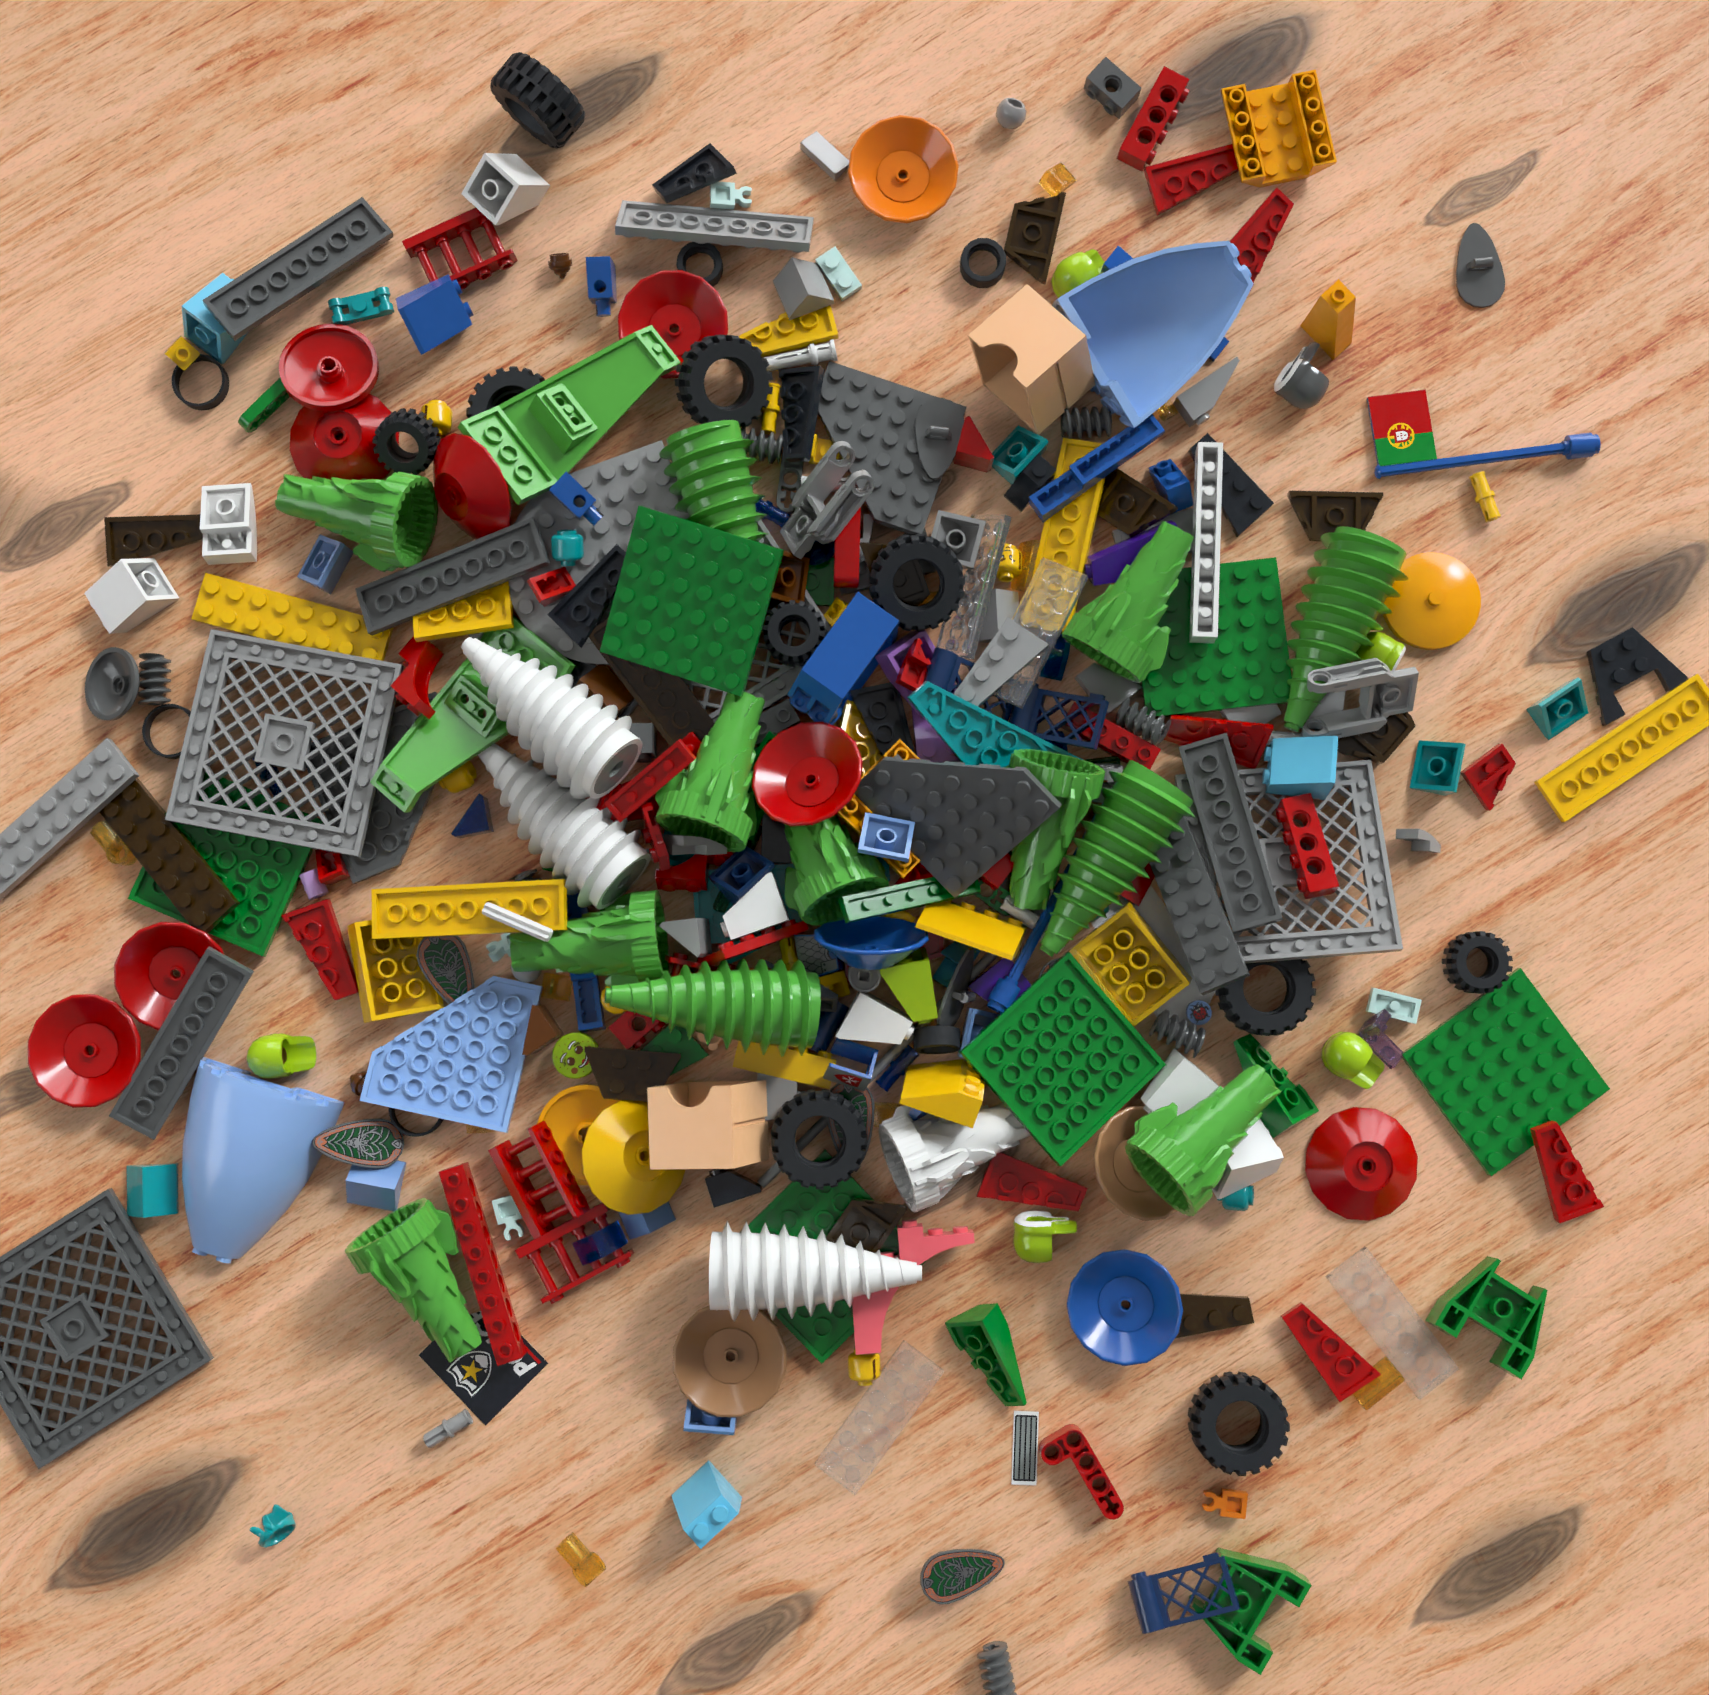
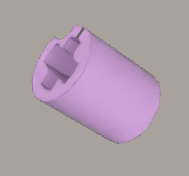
M317 869L299 875L309 900L320 898L329 893L326 885L319 882Z

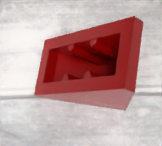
M565 566L527 580L539 603L544 607L567 595L576 586Z
M315 850L318 879L321 884L333 885L350 877L341 854Z

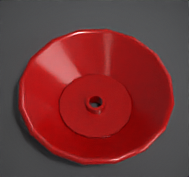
M683 270L659 271L641 279L626 294L618 314V337L621 340L638 330L652 325L682 364L683 359L681 356L685 351L689 352L691 350L690 345L694 342H700L702 338L707 336L728 335L727 309L718 291L702 277ZM673 327L679 328L676 333H672L670 330ZM674 370L660 377L663 379L678 378L679 372Z
M368 394L357 404L338 411H317L303 406L299 410L290 429L289 451L297 471L303 478L307 479L317 476L330 480L332 477L349 480H382L390 473L391 468L389 470L385 469L384 466L386 464L384 462L380 463L377 460L379 453H374L373 448L377 444L373 443V437L376 435L375 431L378 426L392 412L378 397L372 394ZM396 432V441H397L398 445H399V432ZM343 433V438L337 440V435Z
M453 433L442 438L434 454L433 480L436 499L444 513L458 528L476 540L509 527L511 502L508 486L499 465L488 450L467 435Z
M825 722L799 723L779 732L763 747L754 764L752 790L758 806L772 820L789 826L815 825L835 816L851 801L861 782L863 760L856 741L842 728Z
M159 922L139 929L122 945L114 963V987L123 1007L139 1023L159 1031L206 949L210 946L224 954L222 948L206 932L186 923ZM173 970H178L181 975L179 977L175 976Z
M96 994L71 995L51 1004L36 1020L28 1039V1066L36 1085L52 1100L72 1108L97 1107L117 1098L131 1082V1077L141 1061V1038L132 1017L115 1001ZM90 1046L94 1048L92 1055L88 1052Z
M1352 1107L1332 1114L1316 1128L1306 1148L1305 1172L1312 1192L1328 1210L1346 1219L1371 1221L1391 1214L1407 1200L1417 1180L1418 1156L1410 1134L1395 1118L1374 1108ZM1365 1161H1368L1370 1164L1367 1170H1364L1362 1167Z

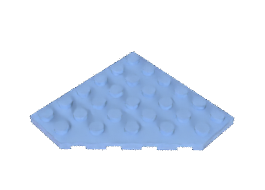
M497 976L487 979L483 984L475 989H471L455 999L451 1004L439 1009L419 1024L399 1034L392 1041L372 1051L359 1101L508 1133L526 1060V1055H522L531 1008L532 1005L539 1004L543 987Z

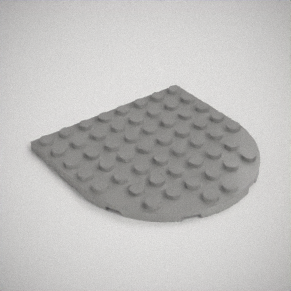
M662 440L570 473L596 499L594 506L604 515L595 526L584 516L580 520L577 519L550 494V491L531 499L514 523L516 524L531 517L537 520L550 565L509 581L512 604L522 623L566 658L586 664L609 665L589 637L583 647H579L547 615L565 596L544 607L539 603L527 580L564 567L561 566V561H556L552 558L551 537L557 534V530L574 529L577 530V534L583 537V559L576 561L575 566H565L577 585L616 544L625 552L627 551L638 506H644L683 519L689 517L688 513L675 510V505L683 497L682 495L669 492V488L677 480L664 474L665 468L671 463L668 459H663L659 456V452L664 448ZM577 498L574 501L578 507L585 505L581 498ZM614 598L596 626L609 617Z

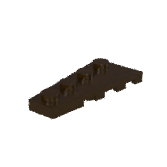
M201 514L104 517L107 566H114L120 559L144 558L203 541V533L200 531Z
M1180 1294L1183 1314L1179 1333L1175 1338L1254 1323L1250 1299L1246 1296Z

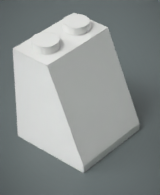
M484 153L461 194L493 224L498 226L538 206L550 184L517 154Z
M155 558L120 559L84 593L109 634L128 632L179 599V596Z
M772 872L766 874L723 915L724 922L720 924L725 937H730L732 941H735L749 934H755L772 926L775 927L790 921Z
M858 991L840 1028L836 1031V1037L846 1040L901 1044L903 1039L908 1041L914 1031V1025L908 1014L869 992Z
M1174 1048L1164 1062L1166 1065L1155 1075L1140 1099L1145 1104L1143 1109L1148 1113L1168 1106L1173 1102L1178 1106L1177 1116H1179L1198 1102L1206 1099L1219 1086Z
M1261 1119L1246 1132L1248 1136L1232 1151L1234 1154L1229 1158L1222 1178L1212 1189L1217 1199H1222L1277 1172L1284 1157L1281 1149L1275 1144L1270 1136V1132L1266 1129Z

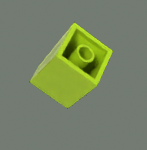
M925 947L917 949L894 966L879 970L881 976L913 1022L918 1021L920 1024H925L938 1018L930 962Z

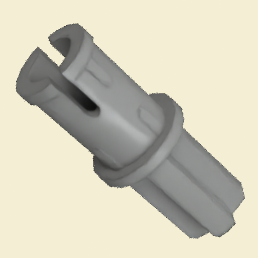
M464 1409L454 1417L442 1420L441 1425L424 1434L423 1440L428 1448H432L448 1437L453 1438L455 1433L472 1424L473 1419L468 1410Z

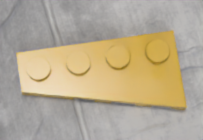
M831 305L792 320H789L785 312L779 315L778 319L770 323L765 322L739 335V338L750 341L752 346L758 347L762 351L761 357H766L807 347L810 344L815 345L832 339H839Z
M509 581L445 607L414 616V639L416 642L514 628Z

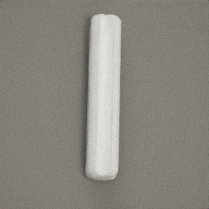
M487 902L482 910L483 915L540 940L548 942L553 934L551 928L495 904Z

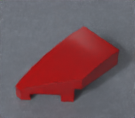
M916 638L913 641L895 681L912 692L923 684L927 672L926 666L931 664L929 658L926 659L921 647L923 642L920 638Z

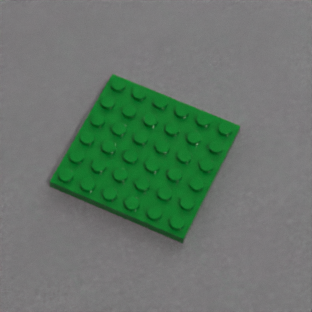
M638 506L600 652L737 696H743L784 550L654 509Z
M1276 557L1220 564L1218 637L1215 643L1189 642L1192 567L1182 568L1181 573L1177 577L1179 580L1178 584L1166 602V605L1169 607L1157 624L1159 627L1167 626L1171 629L1163 664L1160 669L1150 671L1145 680L1142 681L1144 706L1148 708L1146 714L1149 715L1154 710L1156 711L1155 718H1159L1161 715L1168 717L1170 715H1186L1233 708L1286 704L1290 693V686L1287 680L1292 679L1291 668L1286 664V661L1289 659Z
M206 771L203 782L210 778ZM224 777L218 780L223 789L234 783ZM214 783L204 789L208 798L219 793ZM243 786L247 793L253 791L252 789ZM238 788L227 794L232 803L243 797ZM261 793L251 799L257 808L267 802ZM199 796V800H198V801L204 802L203 799H202V797ZM223 798L214 803L228 806ZM280 801L275 803L280 812L290 807ZM247 802L238 807L239 809L252 811ZM271 807L262 812L276 815ZM295 811L287 816V818L300 820ZM301 811L304 817L309 815L308 813ZM317 817L310 821L313 823L324 824L323 821ZM174 822L240 903L209 934L266 957L283 919L282 915L285 914L300 881L299 875L303 874L313 848ZM142 866L128 899L190 925Z
M1066 952L959 1052L1057 1166H1062L1110 1117L1116 1114L1166 1065L1069 952Z
M1517 968L1510 973L1508 981H1502L1503 986L1500 989H1494V992L1481 994L1399 1054L1484 1171L1491 1177L1534 1146L1530 1128L1552 1120L1561 1126L1610 1090L1521 968Z
M824 1149L813 1161H826L832 1158V1156ZM852 1176L846 1182L843 1180L839 1182L836 1187L824 1186L823 1190H816V1187L813 1186L805 1188L797 1181L795 1183L791 1182L748 1226L751 1233H760L766 1222L770 1234L779 1235L785 1224L788 1234L798 1237L804 1226L808 1238L816 1240L822 1229L825 1237L827 1236L852 1198L875 1200ZM897 1225L879 1249L880 1253L894 1252V1255H899ZM845 1299L836 1301L831 1313L826 1304L822 1303L816 1305L812 1317L806 1306L797 1307L793 1319H791L786 1307L779 1308L775 1315L821 1364L854 1333L852 1305L849 1308Z

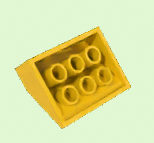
M952 900L926 905L915 926L927 932L1009 960H1013L1018 956L1027 929L1022 926L1023 922L1009 917L1008 921L998 918L999 913L985 909L984 913L976 911V906L962 901L961 905L951 902Z
M1130 901L1069 950L1077 962L1133 1027L1183 990L1192 980V977Z
M372 920L355 922L347 926L364 1023L444 1008L443 998L432 987L418 965L417 949L424 937L375 940L372 939Z
M964 1059L908 1065L899 1103L973 1128L983 1102L985 1082Z

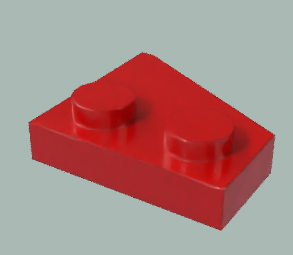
M1498 743L1461 771L1460 774L1484 809L1490 811L1495 805L1493 802L1498 792L1503 790L1506 778L1511 774L1516 763L1505 746Z
M650 802L641 805L645 829H642L641 832L645 844L650 843L652 847L649 849L653 864L658 862L661 871L671 869L669 855L659 825H656L652 804Z

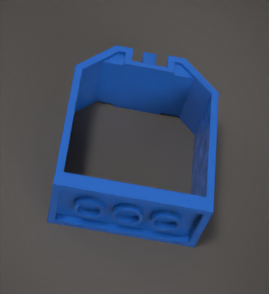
M857 592L801 669L787 694L790 697V704L800 712L807 713L814 722H825L834 725L842 715L846 700L853 701L849 691L863 687L879 665L875 656L897 640L899 620Z

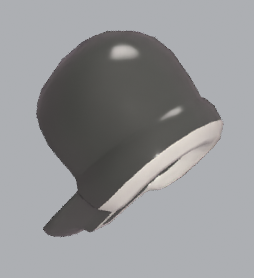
M1312 342L1308 346L1303 347L1295 360L1288 363L1282 369L1274 383V392L1299 409H1308L1317 405L1324 397L1329 386L1328 378L1310 364L1320 346L1317 342Z

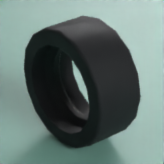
M977 238L970 241L964 247L960 258V272L963 279L971 286L977 288H988L995 285L1002 278L1006 267V254L1002 246L989 238ZM977 251H988L996 257L997 267L988 276L974 274L969 267L970 256Z
M689 242L682 247L677 256V269L687 272L686 261L688 258L697 253H705L713 259L714 270L703 279L714 287L718 284L723 273L720 252L711 243L698 244L696 242Z
M938 1025L921 1027L913 1031L914 1050L917 1053L947 1054L959 1051L961 1048L960 1029L957 1027Z

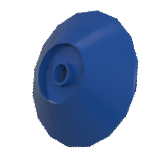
M882 916L851 923H845V919L824 923L814 931V940L849 966L864 970H880L894 966L928 942L929 936L927 931L916 928V923Z
M1127 1249L1103 1252L1083 1264L1070 1284L1066 1304L1070 1326L1082 1346L1102 1361L1122 1366L1148 1363L1166 1352L1179 1333L1183 1314L1179 1287L1168 1270L1147 1254ZM1123 1300H1127L1130 1302L1131 1306L1129 1308H1124L1121 1302Z

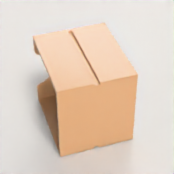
M1028 284L968 335L982 384L1038 435L1065 412L1064 409L1066 407L1069 409L1095 386L1086 335Z
M766 1080L681 1082L647 1088L650 1169H735L769 1159L768 1121H765V1117L768 1116Z

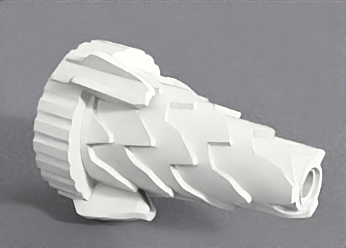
M1004 1103L990 1108L988 1105L980 1107L973 1128L929 1113L913 1121L908 1115L912 1108L905 1105L897 1107L893 1117L882 1121V1124L879 1125V1138L889 1171L900 1195L908 1208L914 1213L937 1204L962 1176L974 1172L979 1168L978 1165L992 1159L997 1153L1019 1145V1140L1031 1136Z

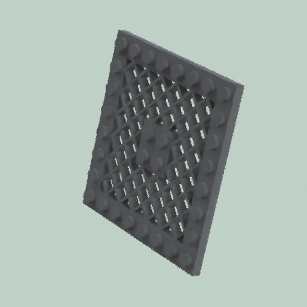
M112 1188L102 1192L0 1257V1323L9 1325L7 1335H0V1341L5 1342L3 1349L0 1346V1405L38 1469L214 1358ZM101 1225L102 1229H98L95 1227ZM93 1233L104 1236L101 1247L91 1245ZM86 1234L84 1243L75 1242L76 1239ZM109 1241L116 1251L108 1249ZM65 1247L62 1257L52 1255ZM72 1247L82 1249L80 1261L69 1259ZM89 1251L99 1253L97 1265L86 1262ZM106 1255L116 1257L114 1269L103 1266ZM43 1261L41 1270L32 1269L33 1266ZM50 1261L61 1263L58 1274L48 1272ZM122 1262L125 1265L128 1272L121 1270ZM68 1264L78 1266L75 1278L65 1276ZM85 1268L95 1270L92 1282L82 1280ZM102 1272L112 1274L110 1286L99 1284ZM29 1274L39 1276L37 1288L26 1286ZM21 1275L19 1284L10 1282L17 1276ZM119 1276L129 1278L127 1290L116 1288ZM46 1278L56 1280L54 1292L44 1290ZM63 1282L74 1284L71 1296L61 1294ZM135 1283L141 1293L133 1292ZM80 1286L91 1288L89 1296L87 1292L78 1296ZM8 1288L18 1290L15 1301L5 1299ZM97 1290L108 1292L105 1303L95 1301ZM25 1291L35 1294L32 1305L22 1303ZM114 1294L125 1296L122 1307L112 1305ZM42 1295L52 1297L49 1309L39 1307ZM132 1297L142 1300L140 1311L129 1309ZM59 1299L69 1301L57 1309ZM3 1305L13 1307L11 1319L1 1317ZM148 1305L151 1308L154 1315L146 1313ZM96 1308L104 1309L102 1317ZM20 1309L31 1311L28 1323L18 1320ZM110 1311L121 1313L118 1325L108 1323ZM37 1313L47 1315L39 1320L42 1326L35 1324ZM127 1315L138 1317L135 1329L125 1327ZM144 1319L155 1321L152 1333L142 1330ZM16 1326L26 1328L24 1340L13 1338ZM160 1327L163 1328L167 1336L159 1334ZM109 1329L116 1331L114 1342L104 1340L112 1335ZM33 1330L43 1332L41 1344L31 1342ZM123 1332L134 1335L131 1346L120 1344ZM140 1336L151 1339L148 1350L137 1348ZM49 1338L55 1347L48 1346ZM157 1340L168 1342L165 1354L154 1352ZM12 1344L22 1346L19 1357L9 1355ZM94 1346L92 1356L82 1354L83 1352ZM102 1346L112 1348L109 1360L99 1357ZM29 1348L39 1350L37 1361L26 1359ZM173 1348H175L176 1353L172 1355ZM119 1350L129 1352L127 1364L116 1361ZM46 1352L56 1354L54 1365L43 1363ZM136 1354L147 1356L144 1368L133 1365ZM153 1358L163 1360L151 1368ZM73 1359L71 1369L60 1367L62 1360L64 1363H67ZM80 1360L91 1362L88 1373L78 1371ZM10 1362L17 1364L16 1371ZM97 1364L108 1366L105 1377L95 1375ZM24 1366L35 1368L32 1379L22 1377ZM114 1367L125 1370L122 1381L112 1379ZM42 1369L52 1372L49 1383L39 1381ZM131 1372L141 1373L140 1376L129 1382ZM59 1373L69 1375L66 1387L56 1385ZM76 1377L86 1379L84 1391L73 1388ZM93 1381L104 1383L101 1395L90 1392ZM24 1384L30 1385L29 1393ZM110 1385L121 1387L108 1395ZM37 1387L48 1389L45 1400L35 1398ZM54 1391L65 1393L62 1404L52 1402ZM71 1395L82 1397L79 1408L69 1406ZM88 1399L99 1401L86 1409ZM37 1406L43 1407L42 1414L38 1410ZM50 1409L60 1411L58 1422L47 1420ZM67 1412L76 1414L75 1417L65 1422Z

